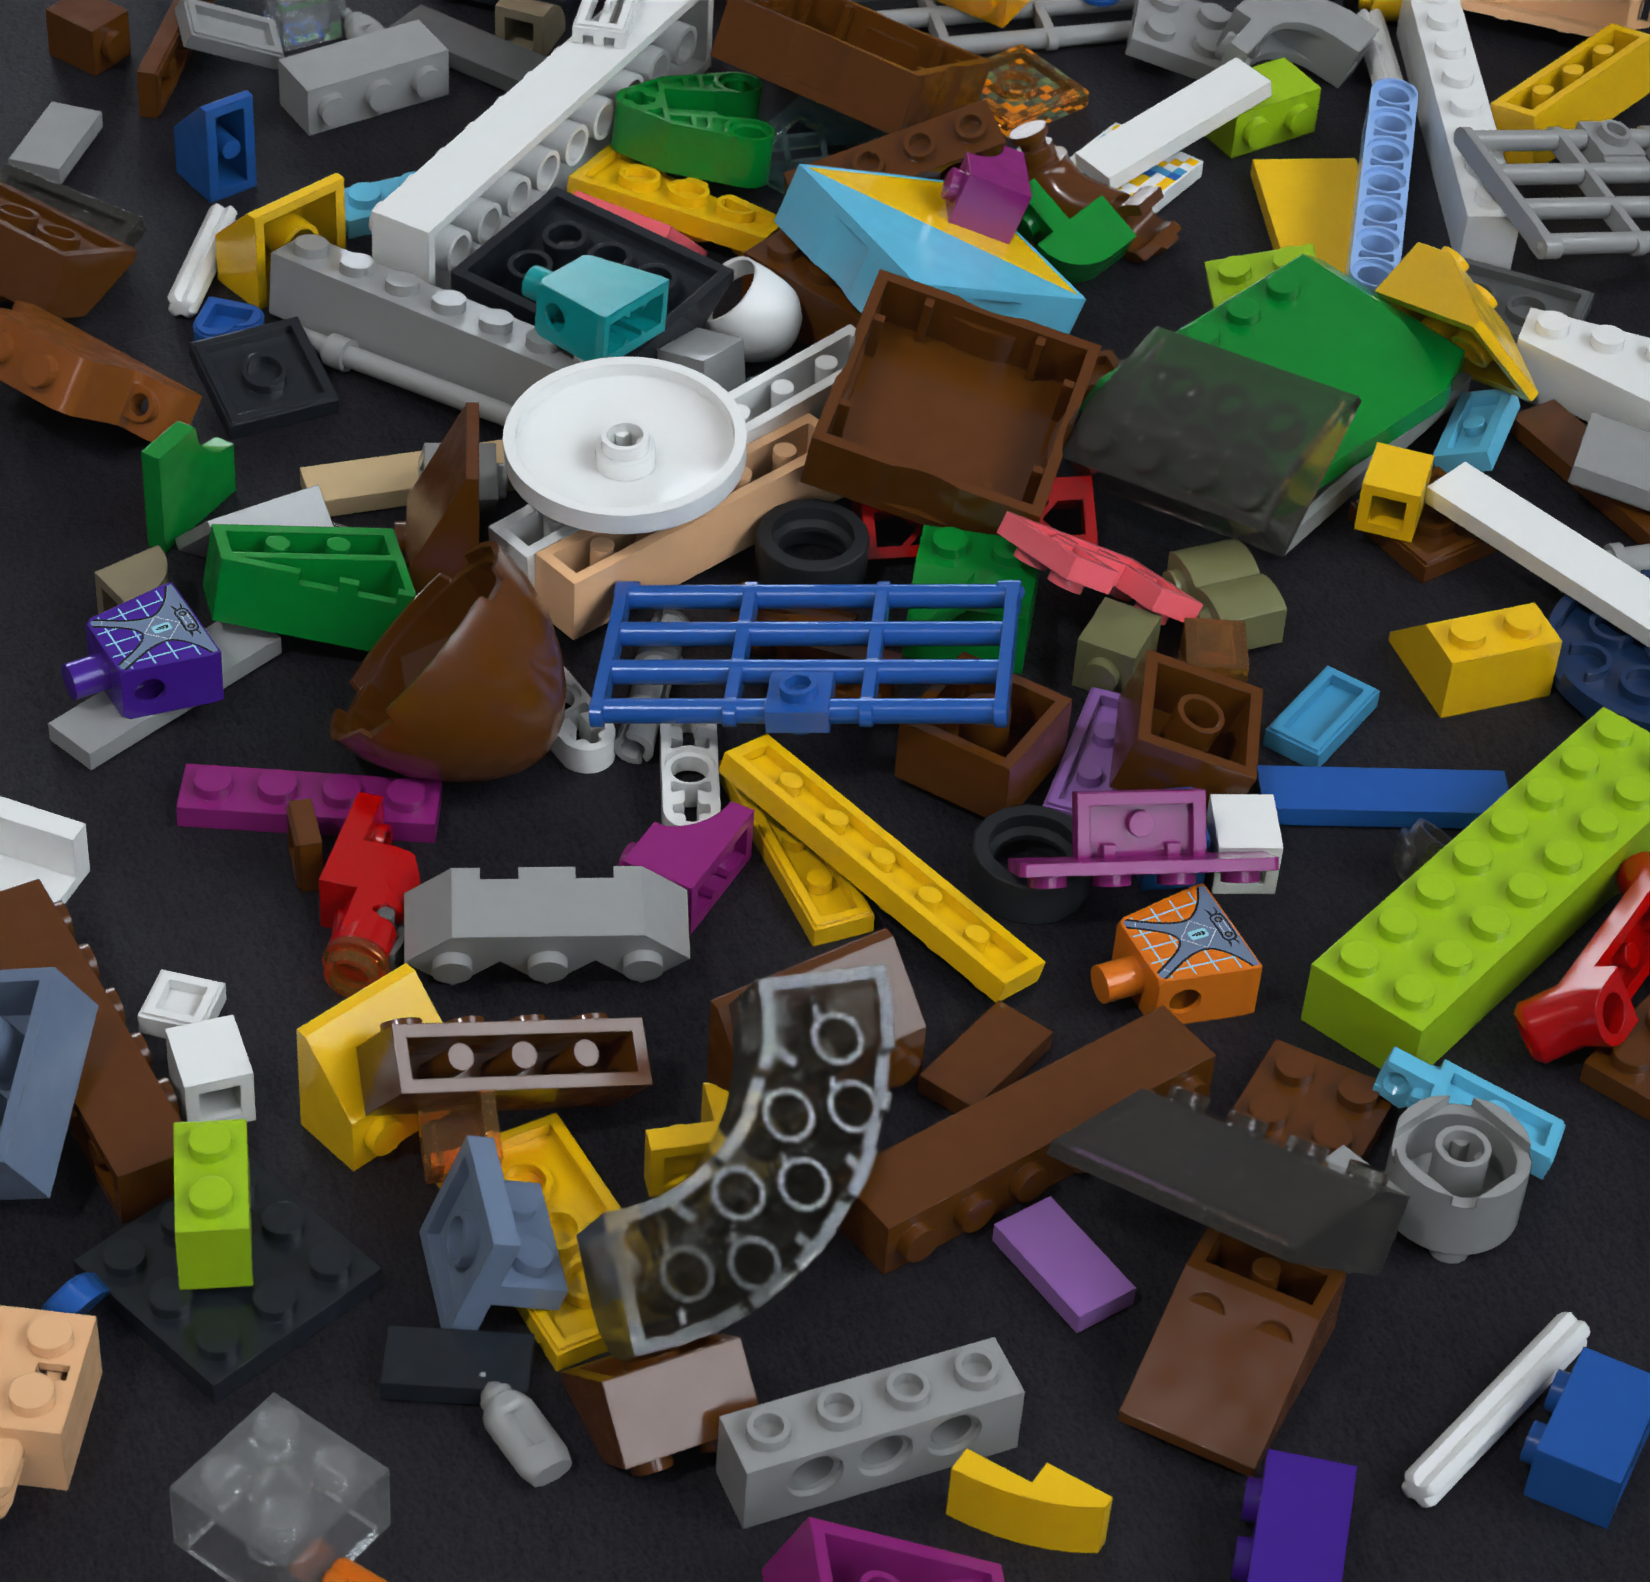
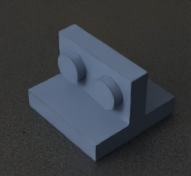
M467 1135L419 1230L441 1328L478 1331L491 1305L559 1310L568 1293V1288L541 1184L504 1180L494 1138Z

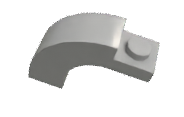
M1244 0L1235 7L1216 43L1218 49L1214 57L1220 61L1217 68L1236 57L1250 67L1262 60L1285 57L1290 62L1312 71L1338 89L1359 66L1379 28L1354 12L1329 0Z

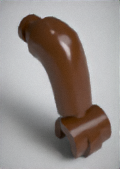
M1044 120L1026 122L1011 131L1009 137L1012 144L1019 146L1016 150L1024 153L1029 181L1035 178L1069 219L1100 195L1108 201L1137 235L1122 258L1134 263L1146 262L1152 256L1162 255L1179 239L1177 233L1183 227L1176 221H1165L1159 218L1152 210V207L1164 197L1161 186L1143 187L1131 196L1124 191L1103 184L1081 173L1071 161L1067 150L1062 146H1055L1053 139L1046 137L1049 128Z

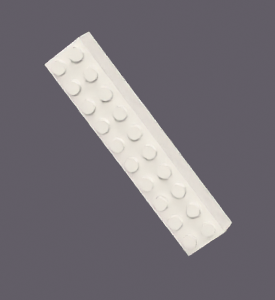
M620 0L612 22L613 24H617L625 0ZM642 0L625 49L614 48V39L612 38L606 39L604 47L593 45V36L589 35L585 36L583 44L572 43V37H570L561 46L556 47L552 54L534 70L529 71L518 84L504 96H500L479 118L470 122L465 130L445 147L440 148L435 156L414 174L409 175L404 183L394 192L375 205L369 218V230L372 232V258L374 261L397 271L414 273L424 282L444 290H451V270L554 186L567 191L568 176L610 144L615 97L619 90L661 76L703 74L711 67L710 53L712 50L714 0ZM602 10L591 21L599 22Z

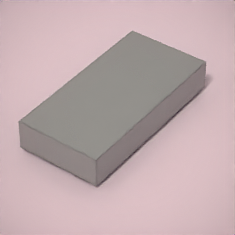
M180 0L175 7L183 47L274 70L278 68V59L285 58L274 19L200 0Z
M52 101L10 156V175L61 185L103 128L102 112Z

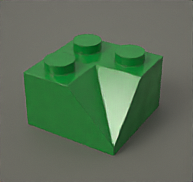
M924 525L912 584H997L998 580H1022L1025 596L1022 599L1021 613H1019L1013 673L1022 674L1037 597L1040 570L1015 558L1013 554L1017 546L1002 536L964 531L955 527ZM1004 608L908 609L906 621H1003ZM1000 646L902 647L903 657L914 659H956L963 651L980 659H999Z

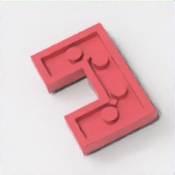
M1009 511L1006 512L997 531L999 535L1017 546L1013 554L1015 558L1041 571H1046L1047 568H1050L1051 572L1047 579L1072 593L1081 595L1084 587H1088L1129 603L1133 598L1136 600L1134 607L1162 616L1161 625L1163 626L1166 625L1169 617L1193 626L1203 606L1201 602L1133 558Z

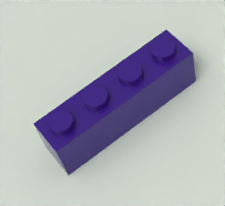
M1268 1449L1262 1478L1247 1476L1240 1521L1254 1523L1252 1538L1238 1535L1230 1581L1342 1582L1357 1466Z

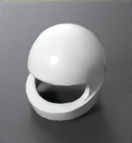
M739 256L728 260L723 265L734 270V280L747 274H754L752 284L743 299L732 310L716 319H713L711 314L704 324V328L744 338V357L747 363L773 360L784 354L798 337L802 323L799 297L796 291L780 276L751 258Z

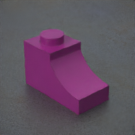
M1003 146L999 155L991 157L977 156L967 152L960 168L952 167L942 187L941 199H944L946 202L948 222L1010 244L1032 197L1024 153L1007 146Z
M731 801L722 811L698 823L684 826H665L654 822L638 843L631 842L627 845L620 857L618 866H643L687 889L689 935H691L751 858L754 810Z

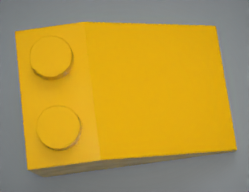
M1417 242L1377 287L1375 293L1464 349L1465 355L1462 371L1471 375V379L1532 402L1539 394L1508 326L1495 311L1498 305L1496 299L1485 288L1471 280L1466 273L1469 269L1468 263L1455 250L1448 246L1438 249Z

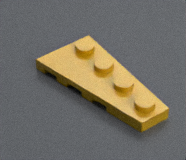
M610 144L568 176L567 192L573 195L575 190L670 225L694 242L710 241L729 247L738 256H744L746 250L782 230L774 222L776 214L732 194L723 195L719 198L711 196L708 183L691 177L676 180L665 175L666 172L644 163L641 164L616 152Z

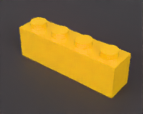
M1613 23L1609 24L1491 103V112L1496 129L1535 130L1547 129L1553 126H1559L1563 129H1575L1578 121L1613 119L1650 93V34ZM1503 151L1506 164L1549 163L1556 158L1552 151Z

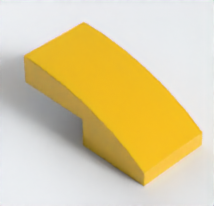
M966 1449L951 1468L946 1515L986 1533L1020 1544L1073 1553H1098L1106 1541L1113 1497L1049 1463H1046L1034 1481L1030 1482L983 1456Z

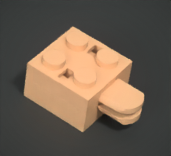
M0 1305V1519L10 1509L18 1485L66 1491L69 1489L102 1376L97 1316Z

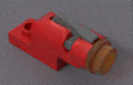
M359 791L319 878L321 927L332 929L331 938L322 957L324 979L335 992L346 997L354 995L389 974L390 970H395L404 958V893L421 884L415 855L410 851L391 845L393 828L392 825L384 824L383 796Z

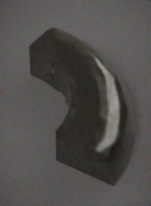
M886 964L760 978L755 980L728 1005L733 1030L734 1056L731 1086L723 1116L706 1152L690 1174L678 1186L634 1206L604 1212L576 1235L590 1303L598 1331L608 1351L619 1361L679 1348L715 1334L749 1315L788 1286L797 1275L803 1272L833 1238L836 1233L835 1230L844 1219L851 1203L858 1198L869 1177L878 1150H875L879 1137L882 1118L889 1111L892 1092L887 1091L890 1052L895 1049L893 1004Z

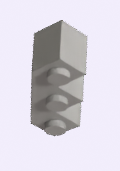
M613 866V878H576L575 867H518V879H480V868H450L404 893V963L433 976L439 982L448 983L452 986L469 980L472 975L498 962L505 963L529 975L533 980L549 984L564 979L569 973L596 960L624 974L627 978L642 983L656 979L663 972L690 959L687 889L643 866Z

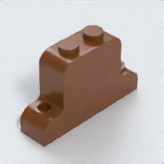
M16 300L12 310L0 308V380L58 412L77 418L114 424L150 442H153L177 421L191 425L202 395L35 304ZM147 397L149 407L143 415L141 407L144 399Z

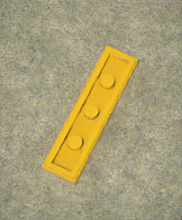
M719 773V782L730 801L754 810L753 842L812 946L873 932L875 915L860 889L844 876L837 873L830 864L801 840L791 835L783 825L754 801L744 796L736 786Z

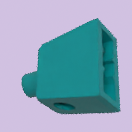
M584 255L555 272L539 265H534L524 277L522 294L525 298L536 302L535 330L537 334L576 357L589 361L609 357H623L665 331L670 279L592 255Z

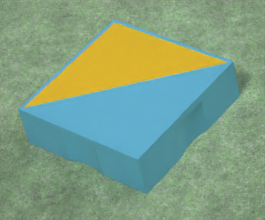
M808 164L798 165L774 222L815 265L821 268L839 285L847 299L861 314L877 274L882 269L957 295L987 311L1014 318H1023L1070 334L1086 298L1017 230L1010 244H1006L948 222L946 202L944 199H941V191L945 180Z

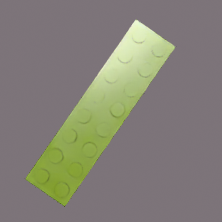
M1602 707L1311 964L1301 1020L1381 1069L1394 1047L1430 1065H1434L1619 892L1616 876L1621 864L1626 859L1641 851L1650 852V732L1632 723L1625 717Z

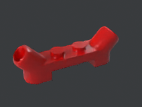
M1641 851L1630 856L1621 864L1616 880L1622 899L1557 985L1517 1003L1513 1013L1522 1039L1534 1060L1546 1064L1582 1047L1619 1046L1625 1041L1639 1021L1631 998L1650 973V852Z

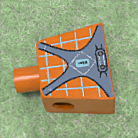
M1201 883L1123 917L1117 924L1112 960L1094 965L1091 968V983L1096 997L1103 1004L1132 997L1143 1015L1164 1005L1183 1024L1254 1013L1263 966L1204 883Z

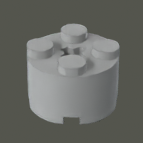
M1439 1095L1416 1102L1400 1116L1392 1138L1384 1176L1406 1192L1398 1231L1414 1243L1429 1249L1430 1254L1435 1259L1453 1264L1463 1262L1470 1254H1477L1495 1248L1503 1243L1514 1231L1531 1172L1532 1162L1529 1153L1531 1143L1528 1133L1521 1123L1498 1105L1474 1097L1471 1106L1449 1103L1450 1095Z

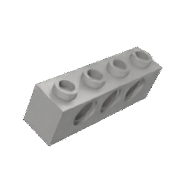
M992 1337L719 1416L716 1473L742 1528H749L953 1467L966 1449L987 1457L1017 1448L1025 1391L996 1338Z

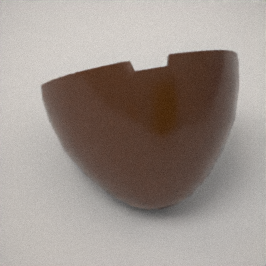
M485 541L467 550L464 556L470 564L452 578L442 573L437 574L390 624L349 682L357 694L348 711L345 712L337 708L332 715L329 732L334 742L361 759L402 776L451 783L485 782L514 775L537 763L548 753L558 737L565 715L567 685L562 652L548 609L521 567L496 541Z

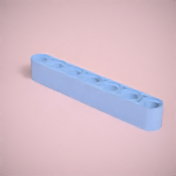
M1397 78L1379 79L1371 87L1362 131L1345 275L1374 293L1377 287L1401 262L1418 92L1412 84Z

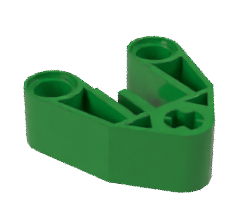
M719 72L661 76L621 89L616 93L610 146L622 155L663 172L736 187L759 188L768 183L775 129L770 124L758 120L763 83L753 75L742 72Z

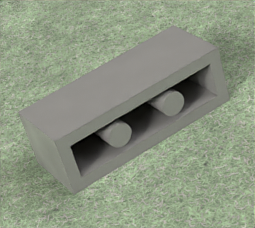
M419 19L278 59L280 105L309 136L449 94V50Z

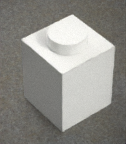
M1210 794L1206 815V827L1211 838L1209 853L1264 851L1279 857L1280 869L1283 843L1274 795ZM1279 870L1260 871L1259 882L1225 883L1220 882V872H1208L1211 894H1275Z
M234 1015L165 1029L169 1078L177 1097L183 1121L246 1119L249 1122L256 1120L253 1070Z

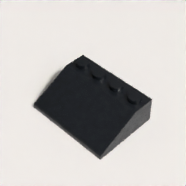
M556 186L450 271L451 290L461 292L466 296V299L491 309L508 311L513 315V318L535 326L536 302L523 296L522 283L526 273L534 265H539L555 272L581 256L592 255L670 279L665 331L623 356L657 359V349L697 327L702 328L734 280L733 269Z

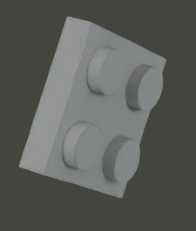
M1135 0L1125 54L1199 80L1217 69L1220 63L1214 57L1218 49L1216 43L1232 12L1226 11L1218 4L1204 3L1198 0Z

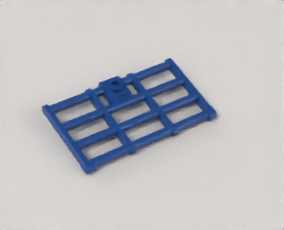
M998 580L997 584H891V581H877V584H759V581H746L745 585H641L640 581H617L613 591L614 601L589 706V724L591 728H604L605 724H722L723 727H737V724H765L766 733H791L795 735L830 733L831 724H859V727H873L874 724H994V728H1008L1019 613H1021L1022 599L1025 596V589L1022 586V580ZM1004 608L1003 621H888L890 609ZM740 609L738 622H628L630 610ZM758 609H873L872 621H756ZM733 646L731 659L620 660L622 647ZM751 646H868L866 659H749ZM885 646H1000L999 659H883ZM614 685H726L724 698H611ZM744 685H769L767 697L742 698ZM836 685H862L861 697L835 698ZM879 685H996L995 698H877Z

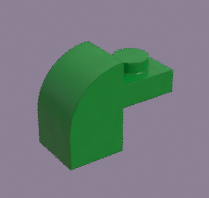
M1035 178L1029 181L1032 197L1016 230L1027 241L1032 240L1036 245L1035 249L1070 284L1085 282L1097 277L1123 257L1137 237L1102 195L1069 219Z

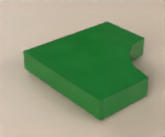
M177 421L141 451L148 546L154 547L159 545L163 552L167 553L176 544L175 538L192 530L236 490L233 443L215 437L207 443L200 445L195 427Z

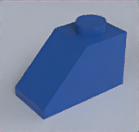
M245 90L203 105L174 126L176 172L210 203L257 186L253 95L249 91Z

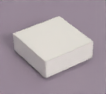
M161 969L137 1016L138 1031L143 1034L166 1038L165 1029L218 1018L226 1002V984Z

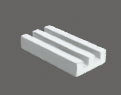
M582 0L572 26V43L583 44L585 36L589 35L593 36V45L604 47L606 39L612 38L614 39V48L625 49L642 0H625L617 24L612 22L620 0L605 1L599 22L591 21L598 0Z

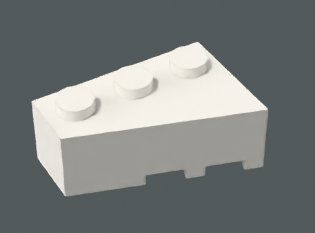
M1530 308L1518 337L1517 347L1539 394L1532 402L1523 398L1520 399L1535 406L1555 399L1571 414L1587 422L1591 413L1594 412L1650 432V338L1622 331L1620 328L1612 325H1597L1570 318L1558 311H1543Z

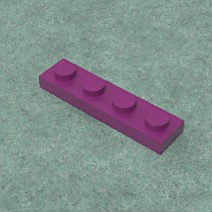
M186 764L176 806L177 826L287 833L286 806H289V801L312 798L320 835L338 837L359 791L383 796L384 824L392 825L393 841L435 843L442 802V781Z

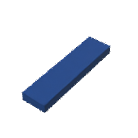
M1258 765L1257 779L1254 782L1256 794L1274 795L1279 825L1465 829L1509 790L1505 771Z

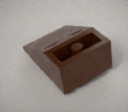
M1213 1217L1184 1267L1120 1408L1118 1421L1241 1474L1254 1477L1335 1328L1347 1271Z

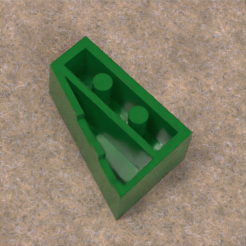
M211 524L203 589L213 621L370 652L390 624L416 596L393 528Z

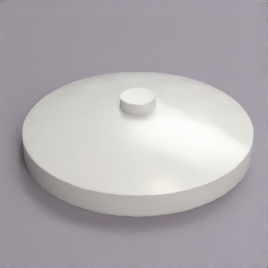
M601 358L577 363L553 372L536 382L518 398L512 406L504 425V463L508 478L519 495L533 508L555 521L597 533H649L690 522L706 514L728 497L740 481L747 460V429L741 409L731 395L718 383L696 370L654 358Z

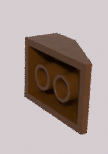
M467 402L407 496L406 521H395L394 532L402 555L406 557L404 561L416 595L439 573L450 578L454 577L470 564L464 556L465 552L480 544L479 402Z

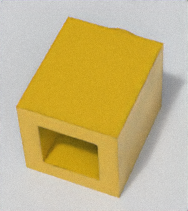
M1377 442L1362 483L1354 529L1411 543L1425 504L1427 486H1429L1434 455Z

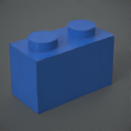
M1583 1347L1572 1373L1559 1369L1554 1377L1543 1408L1553 1413L1548 1424L1535 1420L1528 1433L1519 1461L1531 1465L1523 1495L1608 1529L1650 1433V1373Z

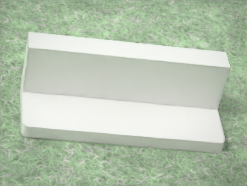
M0 796V891L40 879L52 901L62 900L65 904L90 872L86 824Z

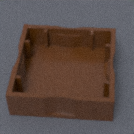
M728 0L710 56L889 134L979 102L993 62L935 36L899 23L851 0Z
M880 269L856 326L847 363L835 378L812 435L800 482L922 525L955 527L964 531L999 535L997 531L1007 511L1039 523L1102 346L1023 318H1014L987 311L957 295Z

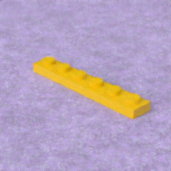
M769 734L760 736L724 753L718 770L722 776L994 1002L1002 1001L1038 981L1046 961Z

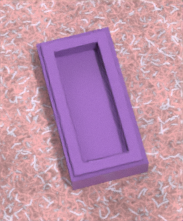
M1051 1196L994 1224L992 1241L1076 1333L1134 1304L1136 1287Z

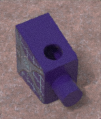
M172 582L161 585L90 618L85 625L88 656L64 663L61 666L65 687L73 700L105 691L119 714L128 719L194 707L224 699L221 651Z

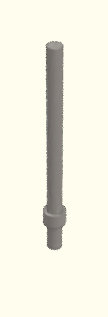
M303 327L317 356L321 357V362L326 366L342 372H348L353 369L461 411L467 402H479V418L503 427L505 425L506 418L513 406L511 404L359 348L356 340L338 333H332L327 336Z

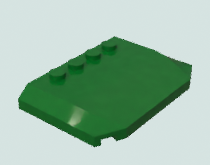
M1301 254L1101 377L1079 409L1078 426L1222 525L1233 522L1234 512L1258 508L1263 516L1286 511L1372 455L1377 442L1389 444L1443 409L1451 395V387L1456 375L1460 376L1462 372L1465 350L1322 259Z

